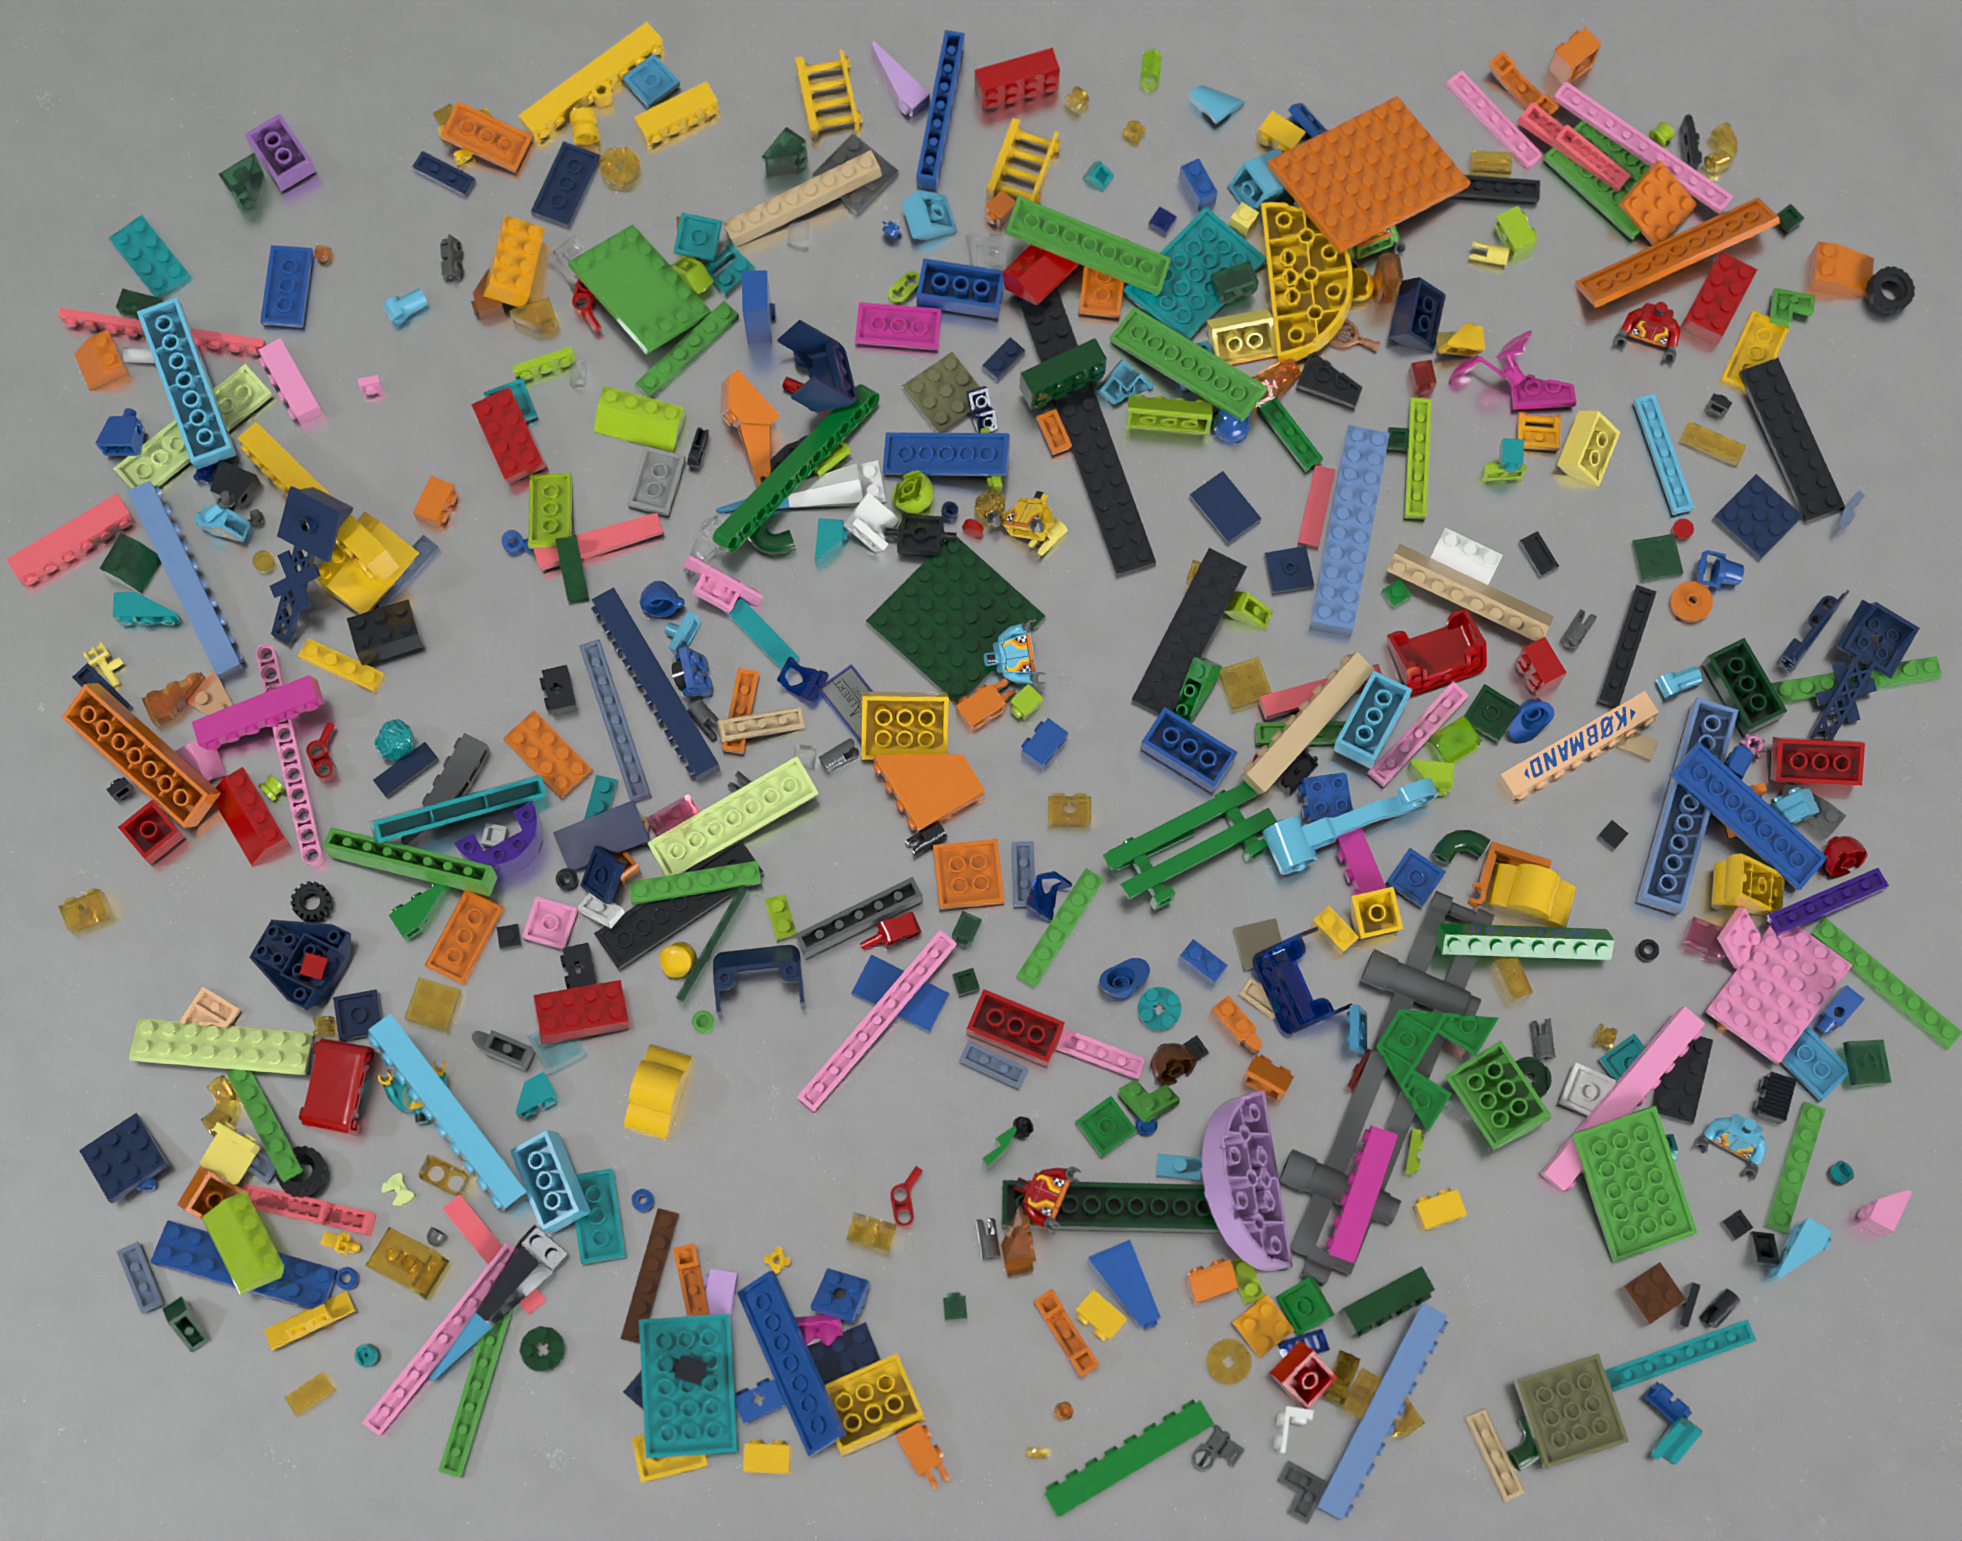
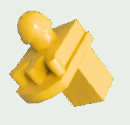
M327 1231L324 1232L321 1245L334 1248L335 1252L346 1255L349 1250L351 1252H358L360 1250V1244L356 1241L352 1242L353 1237L350 1234L342 1231L339 1235Z

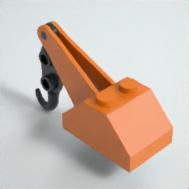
M738 369L721 383L722 418L729 426L733 425L735 428H738L756 486H759L808 435L803 436L798 441L785 445L770 459V425L780 417V414Z

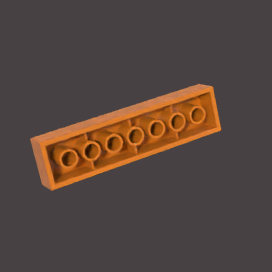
M99 683L84 684L61 717L184 828L197 826L221 794Z

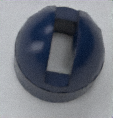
M948 501L942 505L941 515L944 519L952 520L957 516L959 510L957 504Z

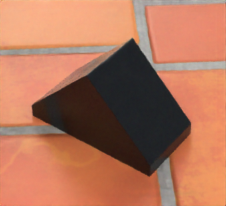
M1752 1231L1749 1266L1773 1268L1779 1265L1780 1259L1774 1234Z

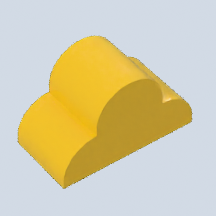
M1744 854L1729 855L1727 860L1714 863L1712 908L1720 911L1735 912L1738 907L1746 908L1748 913L1759 916H1768V914L1783 908L1784 878L1777 870Z
M1497 863L1494 864L1486 896L1481 906L1547 927L1567 928L1577 888L1566 881L1560 880L1561 876L1555 871L1534 864L1514 866Z
M650 1044L644 1060H641L631 1084L628 1098L629 1105L624 1120L625 1129L667 1141L694 1059L693 1056Z

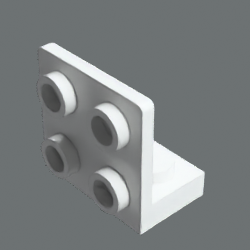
M867 493L843 526L871 550L878 552L884 551L888 546V543L884 541L887 537L885 536V527L894 528L899 518L874 496Z
M1286 1406L1277 1413L1276 1426H1280L1279 1434L1274 1437L1273 1449H1277V1455H1282L1286 1452L1289 1419H1291V1424L1304 1425L1313 1419L1314 1410Z

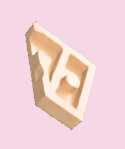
M214 670L209 673L187 701L206 716L233 705Z
M202 987L179 1020V1023L186 1025L187 1022L199 1023V1026L214 1025L216 1027L228 1028L241 1010L205 987Z

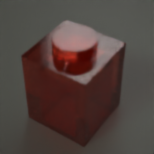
M1432 360L1411 363L1409 375L1413 393H1431L1437 384Z

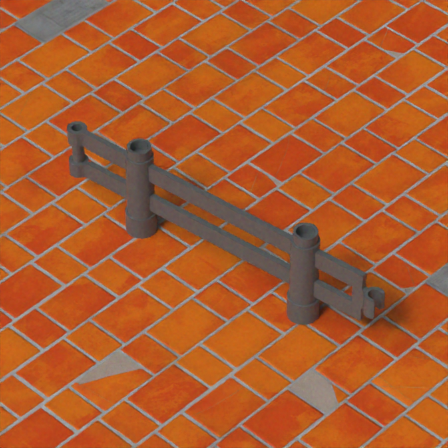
M1437 890L1430 902L1407 963H1401L1398 961L1399 959L1374 949L1366 964L1361 981L1383 991L1389 990L1394 995L1325 1165L1317 1162L1316 1158L1292 1148L1279 1178L1281 1183L1302 1192L1306 1190L1313 1193L1291 1250L1307 1256V1262L1301 1276L1306 1279L1313 1275L1317 1284L1321 1286L1327 1283L1333 1268L1351 1275L1355 1263L1328 1254L1326 1250L1317 1247L1316 1244L1332 1204L1340 1205L1343 1193H1348L1350 1185L1347 1184L1349 1175L1345 1174L1388 1067L1376 1048L1378 1042L1398 1010H1411L1414 1001L1433 1009V1012L1475 1016L1481 1003L1480 998L1471 995V992L1465 990L1478 955H1455L1445 981L1427 974L1426 971L1437 946L1435 942L1438 924L1446 923V914L1469 924L1492 925L1495 915L1479 908L1473 911L1452 902L1453 897ZM1438 1033L1436 1034L1415 1068V1071L1428 1079L1445 1038ZM1402 1089L1385 1129L1386 1131L1398 1134L1357 1258L1372 1221L1379 1222L1381 1220L1391 1225L1401 1204V1200L1390 1196L1391 1193L1385 1191V1188L1416 1113Z

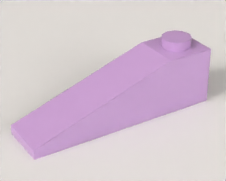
M873 40L871 42V53L892 91L899 109L904 114H908L912 118L930 104V93Z
M710 1269V1273L705 1274L703 1287H707L710 1315L730 1314L731 1320L738 1279L737 1273Z

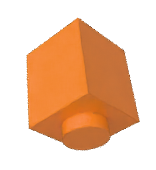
M1001 190L985 206L986 219L991 224H996L1000 228L1010 218L1016 201Z

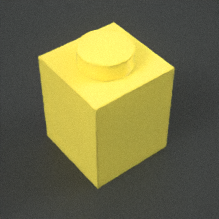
M1241 202L1231 216L1229 226L1246 239L1257 224L1259 212Z

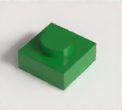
M1401 579L1388 585L1381 591L1392 609L1411 599V594Z

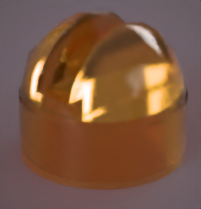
M316 245L315 257L321 262L327 261L331 256L332 248Z
M1066 1401L1056 1404L1053 1409L1055 1418L1061 1421L1070 1419L1073 1415L1072 1405Z

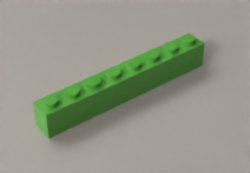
M333 827L330 828L323 845L331 858L486 896L491 895L497 880V875L490 865L391 841L375 843L373 837Z

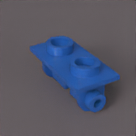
M1656 1382L1654 1385H1651L1644 1396L1652 1406L1661 1411L1672 1423L1681 1414L1686 1418L1692 1414L1689 1410L1690 1407L1678 1397L1673 1402L1670 1400L1674 1393L1663 1383Z

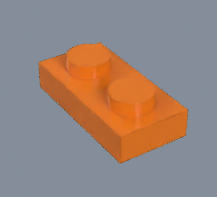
M1054 409L1038 415L1037 422L1052 456L1071 449L1072 444L1057 410Z

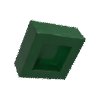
M1789 204L1777 214L1780 221L1779 225L1787 233L1804 220V217L1792 204Z
M1388 427L1387 433L1390 434L1387 449L1408 451L1409 428Z
M973 968L952 974L959 996L980 990Z

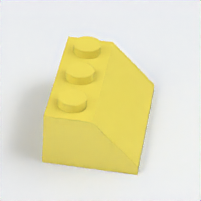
M1268 309L1207 320L1209 342L1213 354L1230 365L1277 356L1273 317Z
M1578 411L1557 465L1568 476L1593 486H1600L1620 431L1599 411Z

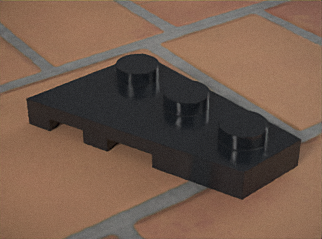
M1317 352L1309 354L1296 387L1355 408L1363 387L1346 374L1339 372L1331 366L1332 364L1329 361L1319 357L1316 354Z

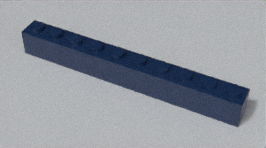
M613 587L591 599L593 614L596 619H602L604 623L601 625L606 636H612L614 640L612 645L617 654L622 653L625 658L622 660L627 671L632 670L635 675L632 678L638 689L642 688L645 695H643V698L649 707H654L656 712L653 715L659 725L663 723L667 729L664 731L669 742L674 741L677 748L674 750L680 760L684 759L687 766L685 769L691 778L695 777L697 782L720 770L719 763L615 588Z

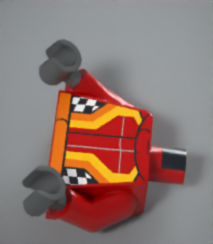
M1661 301L1657 302L1656 305L1645 303L1642 308L1628 313L1621 327L1622 332L1615 335L1614 343L1616 345L1619 339H1623L1622 348L1627 345L1626 335L1629 333L1628 336L1658 346L1666 348L1668 345L1669 348L1665 351L1663 360L1665 361L1666 356L1671 354L1673 356V363L1677 356L1675 347H1678L1681 329L1677 320L1673 318L1674 311L1668 309L1666 303Z
M1056 1167L1041 1170L1039 1173L1034 1174L1031 1182L1019 1177L1014 1187V1190L1026 1194L1022 1204L1030 1220L1034 1224L1047 1229L1053 1235L1056 1232L1051 1229L1052 1226L1055 1224L1060 1226V1223L1055 1218L1070 1185L1069 1180L1075 1183L1079 1182V1179L1074 1178L1073 1175L1076 1172H1081V1170L1075 1167H1069L1068 1169Z

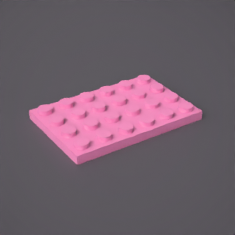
M1770 926L1761 937L1759 944L1755 945L1750 952L1749 959L1745 962L1742 969L1738 968L1705 1012L1778 1065L1852 967V964L1801 927L1776 936Z

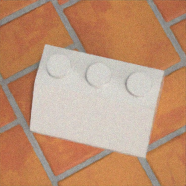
M1445 528L1431 555V559L1488 585L1503 555Z

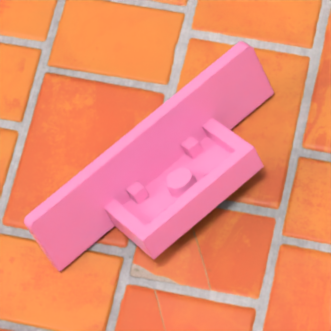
M688 555L682 564L683 567L700 575L692 593L727 613L731 612L738 597L754 606H757L763 598V595L755 588L743 585L737 578L723 574L720 569L705 564L696 556Z

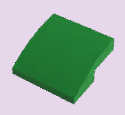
M1015 1126L998 1136L995 1141L997 1148L982 1158V1165L986 1171L993 1168L1010 1149L1016 1137L1017 1129Z

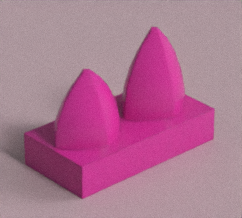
M826 1314L795 1317L806 1344L810 1343L813 1338L820 1337L821 1341L826 1346H829L837 1336L843 1334V1327L839 1318Z

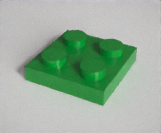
M1109 1096L1075 1121L1101 1158L1137 1133V1129L1112 1096Z
M1313 1275L1276 1296L1297 1336L1335 1316Z

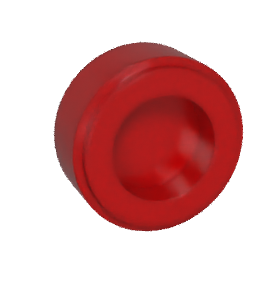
M1685 518L1678 519L1672 526L1673 536L1681 541L1689 539L1694 532L1693 523Z
M966 519L962 525L963 531L972 537L978 538L984 531L982 524L974 519Z

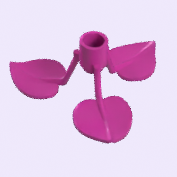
M1528 330L1511 339L1501 349L1502 351L1494 357L1495 360L1503 356L1506 357L1508 363L1502 367L1503 372L1483 357L1476 355L1458 365L1451 374L1449 381L1452 382L1456 375L1469 369L1475 363L1483 362L1499 374L1502 379L1506 377L1511 386L1520 383L1526 377L1519 368L1514 354L1523 353L1526 338L1531 337L1532 331Z

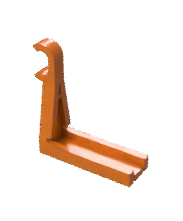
M1492 841L1486 853L1480 881L1472 885L1473 890L1480 892V898L1476 900L1472 897L1467 903L1472 907L1482 905L1495 861L1514 866L1534 864L1550 869L1552 860Z

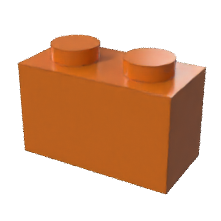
M430 476L413 511L415 518L440 528L441 524L445 523L448 518L450 505H453L457 499L458 494L455 486Z

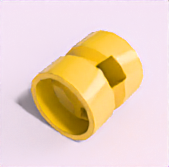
M582 107L571 111L569 116L571 127L573 128L574 143L586 146L599 141L600 137L599 130L596 127L597 118L595 110L589 107Z

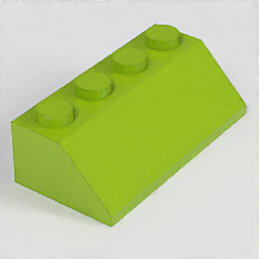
M604 386L597 405L593 431L642 446L674 453L686 418L685 409L682 406Z
M1135 394L1128 398L1126 427L1209 434L1212 421V403H1208L1205 400L1187 401L1184 398L1172 400L1166 399L1163 396L1150 398L1142 394Z
M246 1191L223 1200L202 1217L240 1295L282 1278L284 1265Z

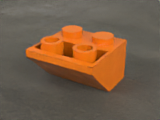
M1224 1258L1211 1262L1208 1268L1204 1269L1203 1266H1199L1190 1270L1185 1282L1194 1305L1237 1290L1238 1286L1231 1260L1225 1261Z

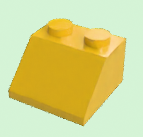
M1394 887L1351 896V920L1354 932L1359 936L1358 940L1403 930Z

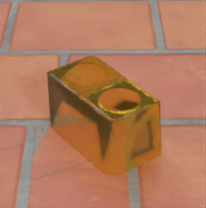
M431 1154L427 1155L418 1173L421 1180L438 1188L442 1187L440 1189L456 1197L462 1194L470 1179L465 1171ZM434 1166H440L444 1170V1177L437 1182L429 1178V1170ZM453 1176H460L464 1181L459 1191H452L448 1186L449 1179Z

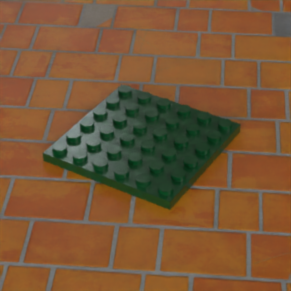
M957 537L956 541L946 540L941 545L940 555L930 556L866 620V624L942 693H947L949 699L957 705L961 698L967 695L969 697L996 669V665H985L984 654L994 652L993 643L998 642V637L1008 627L1021 623L1026 624L1031 619L1037 620L1030 623V627L1036 629L1046 616Z

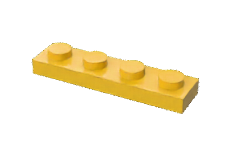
M307 638L298 655L299 659L372 693L377 691L385 676L383 672L368 665L362 666L361 662Z

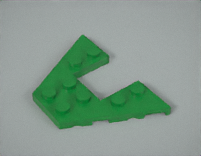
M1399 1009L1381 1037L1376 1048L1428 1132L1452 1093L1415 1071L1418 1063L1437 1033L1476 1057L1497 1023L1498 1017Z

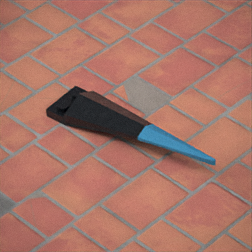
M534 1224L519 1240L483 1301L431 1374L430 1380H435L553 1273V1269L568 1254L566 1250Z

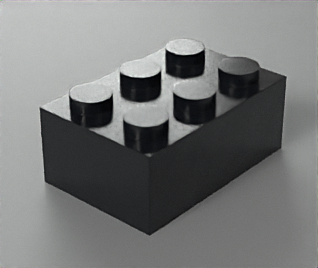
M409 599L347 618L355 651L362 666L424 647Z

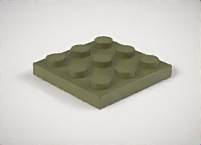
M953 351L902 385L903 391L936 433H944L971 414L966 391L980 387Z

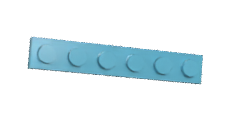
M1655 393L1635 398L1633 403L1672 515L1693 510L1694 505Z

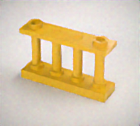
M843 49L839 50L840 60L809 65L804 63L803 56L795 58L811 140L819 139V131L822 128L853 122L856 132L859 131V123H862L860 110L856 111L847 70L850 68L849 57L844 56ZM842 68L844 78L818 83L808 81L807 76H811L810 73ZM846 86L848 96L823 101L812 100L811 94H815V91ZM850 105L851 114L822 120L816 118L815 112H818L820 109Z
M1012 118L986 188V197L993 199L996 193L1003 190L1006 194L1015 197L1020 196L1039 204L1042 197L1040 190L1054 152L1058 153L1060 149L1059 132L1055 131L1052 140L1022 131L1020 120ZM1023 139L1048 147L1049 149L1046 157L1016 149V146H1014L1015 141ZM1014 156L1043 165L1040 174L1036 175L1011 167L1008 164L1009 157L1013 158ZM1008 174L1036 183L1033 193L1003 184L1001 181L1002 176Z

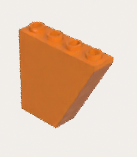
M963 754L876 755L873 759L874 764L872 766L878 776L882 774L886 781L883 783L889 794L893 792L897 799L895 801L896 806L900 812L904 811L908 817L906 819L907 824L912 831L915 829L917 833L985 793V789Z

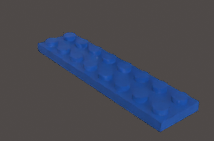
M1700 742L1693 746L1669 774L1766 863L1777 870L1796 890H1801L1825 862L1827 856Z
M167 1220L151 1258L152 1264L236 1288L209 1232ZM277 1252L284 1265L282 1278L248 1291L312 1310L322 1304H326L338 1271L328 1266Z
M768 1271L739 1290L737 1295L807 1455L813 1456L847 1434L774 1271Z

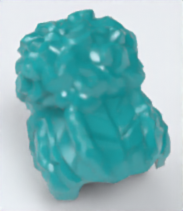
M393 719L384 723L374 741V746L381 755L380 758L397 762L413 750V732H411L410 726L400 719Z

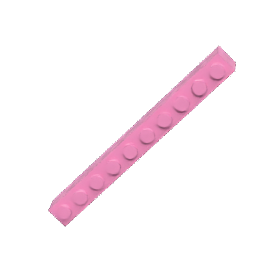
M1679 1007L1575 1132L1630 1114L1636 1106L1640 1107L1646 1101L1647 1096L1645 1095L1650 1089L1654 1090L1661 1083L1659 1078L1663 1073L1667 1074L1675 1066L1674 1060L1678 1056L1682 1057L1688 1051L1689 1047L1687 1045L1692 1039L1695 1041L1703 1033L1701 1028L1705 1023L1687 1007ZM1572 1136L1539 1173L1559 1191H1569L1576 1184L1575 1178L1579 1173L1583 1174Z

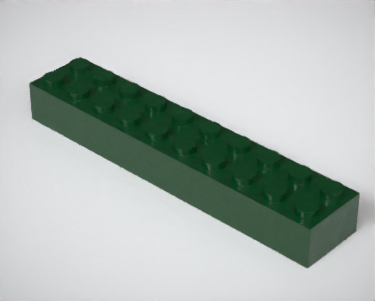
M1003 1180L1001 1228L1044 1229L1034 1224L1024 1211L1022 1203L1026 1194L1014 1190L1017 1180ZM1070 1181L1068 1190L1055 1218L1060 1223V1226L1055 1224L1051 1228L1062 1230L1221 1233L1212 1215L1208 1200L1205 1197L1204 1184L1075 1183Z

